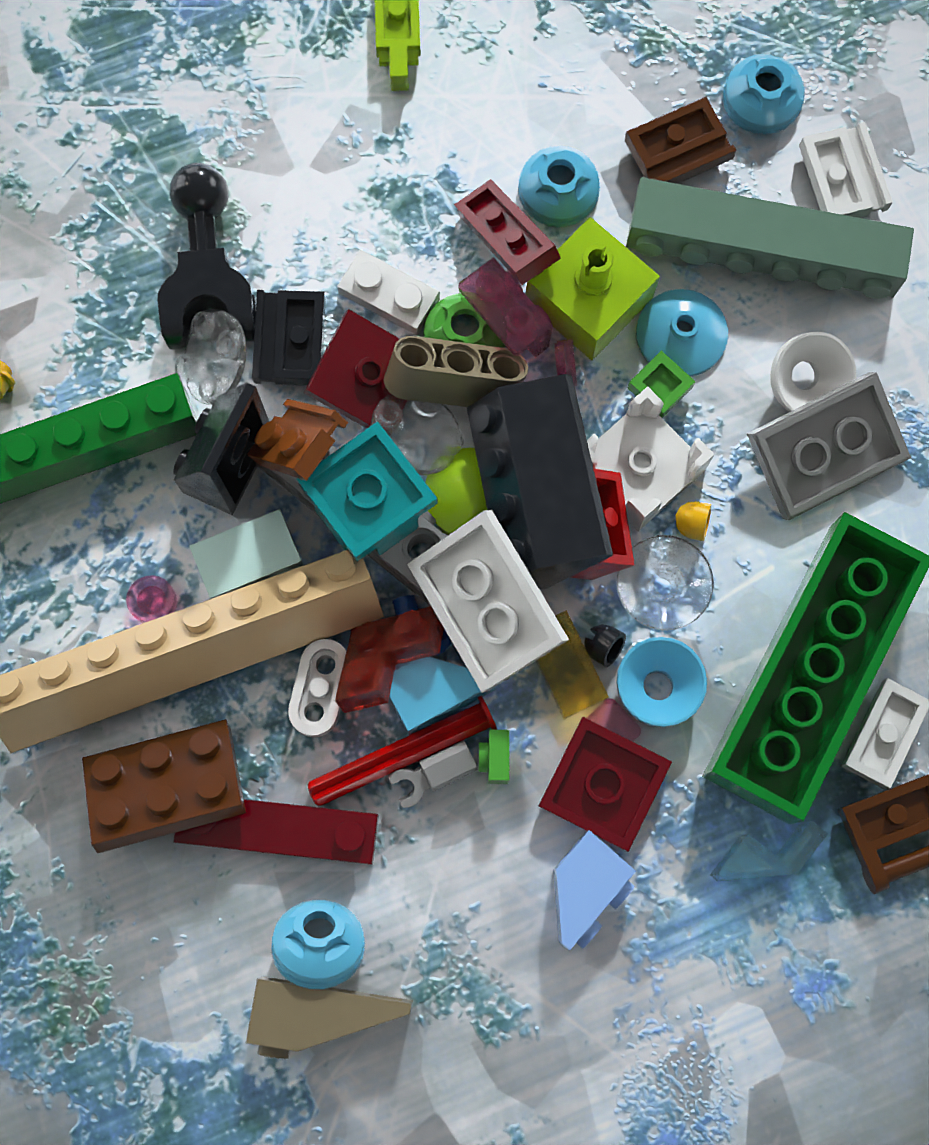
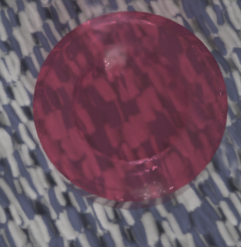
M573 339L558 340L557 343H554L557 375H572L574 386H577Z
M148 575L137 579L130 586L126 595V604L134 618L143 624L175 612L177 608V595L173 587L164 578Z

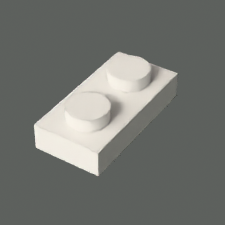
M361 249L337 285L340 295L415 335L419 334L431 309L440 299L439 290Z
M889 678L883 680L841 767L884 790L890 789L929 709V699Z

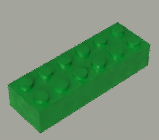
M844 512L827 531L702 777L788 824L804 821L929 569V555Z

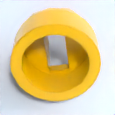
M695 501L682 505L675 515L676 527L679 532L690 539L704 541L708 530L712 504Z

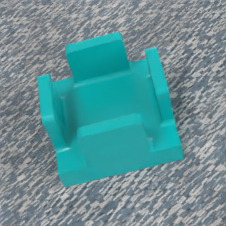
M378 421L322 460L307 481L297 478L299 486L313 503L320 519L344 550L348 549L357 562L374 549L379 555L388 551L419 527L418 518L438 504L435 494Z

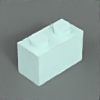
M280 509L189 546L210 599L304 566Z

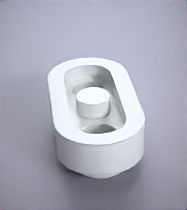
M320 639L314 641L307 646L301 656L289 703L288 715L294 728L307 737L316 738L328 734L336 726L339 719L351 663L345 648L334 640ZM325 658L335 661V669L329 674H322L318 671L319 662ZM319 705L323 707L324 714L319 721L311 722L307 720L306 712L310 706Z

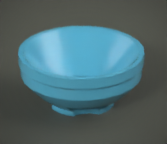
M763 54L751 56L738 63L727 77L723 89L724 108L730 119L746 131L755 134L777 133L789 127L800 114L805 96L803 79L799 72L782 58ZM765 72L773 73L780 79L781 87L775 91H766L757 84L756 77Z
M565 146L548 147L532 155L521 171L518 184L519 199L525 211L536 221L553 227L571 226L588 217L596 206L600 191L599 174L593 162L582 152ZM564 165L573 171L574 179L566 185H557L548 178L547 173L553 166Z
M656 637L636 644L627 652L617 671L616 685L618 696L624 708L631 716L650 726L669 727L686 721L696 713L706 695L707 677L702 661L693 649L683 642L672 638ZM657 672L666 675L670 679L672 690L668 698L654 700L645 693L644 680L647 675Z
M327 900L306 901L290 908L277 922L272 936L271 954L280 974L288 981L308 989L331 988L347 981L358 970L365 951L364 932L357 917L346 907ZM313 919H325L333 925L334 931L325 938L316 939L304 931V926Z

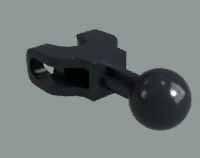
M200 162L187 164L180 168L173 176L169 195L175 210L179 215L187 219L190 251L177 252L178 266L175 272L164 281L157 293L162 336L169 349L186 347L190 343L192 321L199 313L215 309L224 311L229 315L230 325L236 334L238 342L254 341L256 300L252 294L251 286L239 272L230 267L225 249L217 248L215 218L224 211L228 202L229 191L226 180L211 165Z

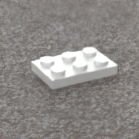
M484 510L407 564L482 693L493 689L569 640L492 510Z

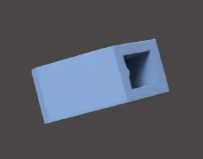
M590 830L582 835L553 870L558 940L568 950H571L576 943L583 949L602 927L596 919L608 904L617 909L635 887L628 880L636 870Z

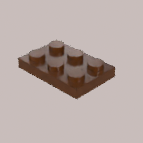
M227 719L82 757L91 845L97 853L246 813L232 732Z

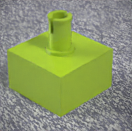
M589 217L557 249L561 259L527 282L525 303L593 361L636 317L646 304L653 299L660 276L594 219Z

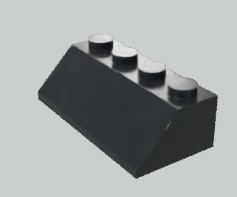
M562 374L498 387L468 406L467 413L487 510H492L538 588L545 590L612 557V547L572 375Z

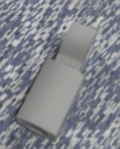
M462 740L419 761L421 766L414 770L404 767L390 773L388 779L391 785L403 779L413 783L411 793L399 799L402 808L417 804L422 798L424 791L432 788L434 792L477 771L478 768L468 746Z

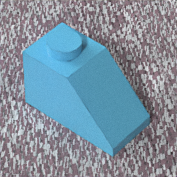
M411 655L396 660L385 668L388 675L380 678L386 694L409 735L478 700L477 697L481 695L483 697L495 690L494 687L482 693L467 667L425 655L413 660Z

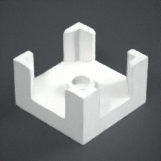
M648 386L630 402L626 415L599 439L596 434H593L587 440L593 468L621 473L628 522L637 531L641 530L705 472L715 455L699 438L690 447L659 416L664 403Z

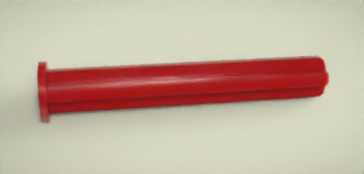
M482 695L477 697L479 703L311 780L307 786L313 802L317 806H322L488 728L498 730Z

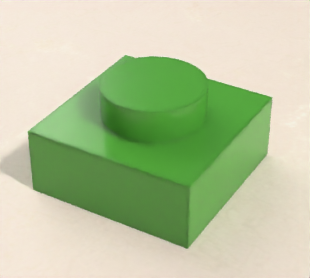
M660 351L629 382L627 389L637 396L648 386L664 403L659 415L663 418L693 388L696 381L664 352Z
M489 730L488 742H479V772H488V784H508L509 730Z

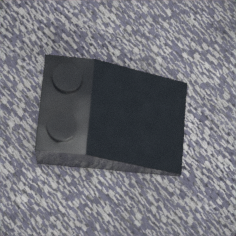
M246 382L217 396L211 409L205 408L202 411L195 426L197 436L190 449H184L179 454L173 470L174 475H176L174 481L182 493L231 515L234 514L258 467L256 462L247 453L255 444L254 439L259 429L269 422L256 386Z

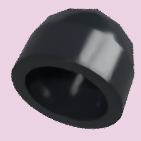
M609 625L593 626L590 631L595 634L593 640L585 637L584 649L591 659L604 667H609L621 653L626 641V634Z

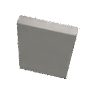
M869 372L747 433L780 514L786 520H791L911 458L877 372Z

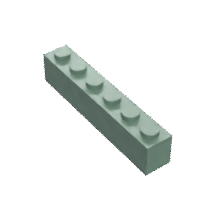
M640 177L626 247L636 249L639 253L647 256L665 254L681 257L683 261L690 264L713 263L726 266L729 270L737 273L755 271L771 274L773 278L780 281L790 282L798 279L817 283L819 287L827 290L846 288L861 291L870 298L881 299L886 297L894 298L907 280L914 228Z

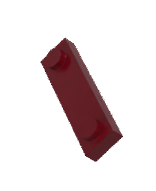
M244 799L245 814L174 833L173 843L373 865L379 815Z

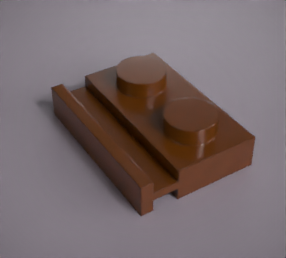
M707 97L626 131L624 139L644 177L675 184L732 160L736 153L734 145H730L726 138L727 133Z

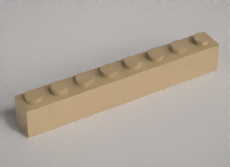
M345 550L0 675V739L9 752L13 753L309 645L314 641L325 639L380 619L384 615L365 561L362 558L357 562L352 554Z

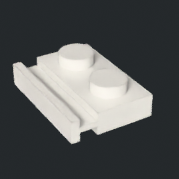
M865 122L859 123L857 127L850 129L842 127L802 137L799 148L821 211L859 218L868 216L873 211L881 210V212L889 210L893 201Z

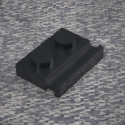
M257 290L252 365L254 384L275 382V384L308 385L323 356L326 305L324 291L278 290V293H265L264 290Z

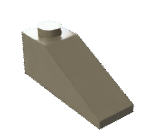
M263 976L257 979L246 1043L259 1045L257 1053L259 1055L287 1059L289 1050L298 1052L409 1015L413 1000L333 987L308 989L288 980Z

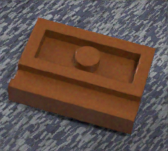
M287 399L283 405L288 410L282 418L274 416L271 421L259 429L254 439L255 444L247 455L262 467L307 481L336 441L331 437L337 427L345 428L348 422L335 410Z

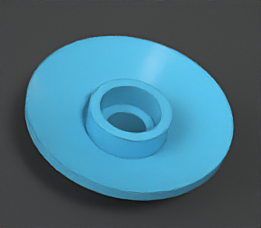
M675 289L657 295L646 304L637 322L636 339L638 347L648 363L662 351L691 377L706 372L719 361L727 345L728 326L722 311L710 298L696 291ZM679 321L687 322L692 326L693 330L682 332L678 329L676 323Z

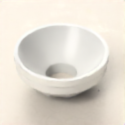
M807 332L787 341L778 350L770 371V383L773 394L777 401L789 412L856 379V365L849 348L837 337L824 332ZM804 361L811 365L814 371V380L808 388L801 390L793 383L792 371L798 363Z

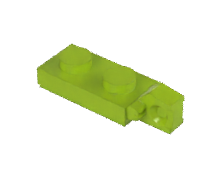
M375 0L377 58H379V67L390 66L391 91H409L408 66L419 65V56H421L419 0Z

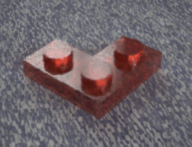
M432 606L407 611L403 614L374 622H366L352 628L335 697V702L344 713L388 703L397 664L440 653L444 627Z

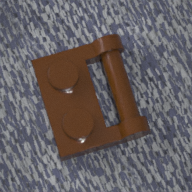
M929 774L837 809L861 864L864 880L873 894L889 889V883L929 868V845L885 863H881L876 851L929 830Z

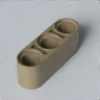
M405 336L395 343L385 373L384 384L391 394L401 399L468 407L498 387L524 382L528 373V365L522 355L507 348L419 336Z

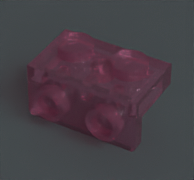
M494 257L459 282L460 293L513 355L518 356L528 349L536 358L550 347L553 328L550 318L540 306L532 303L523 292L518 280L509 271H505Z

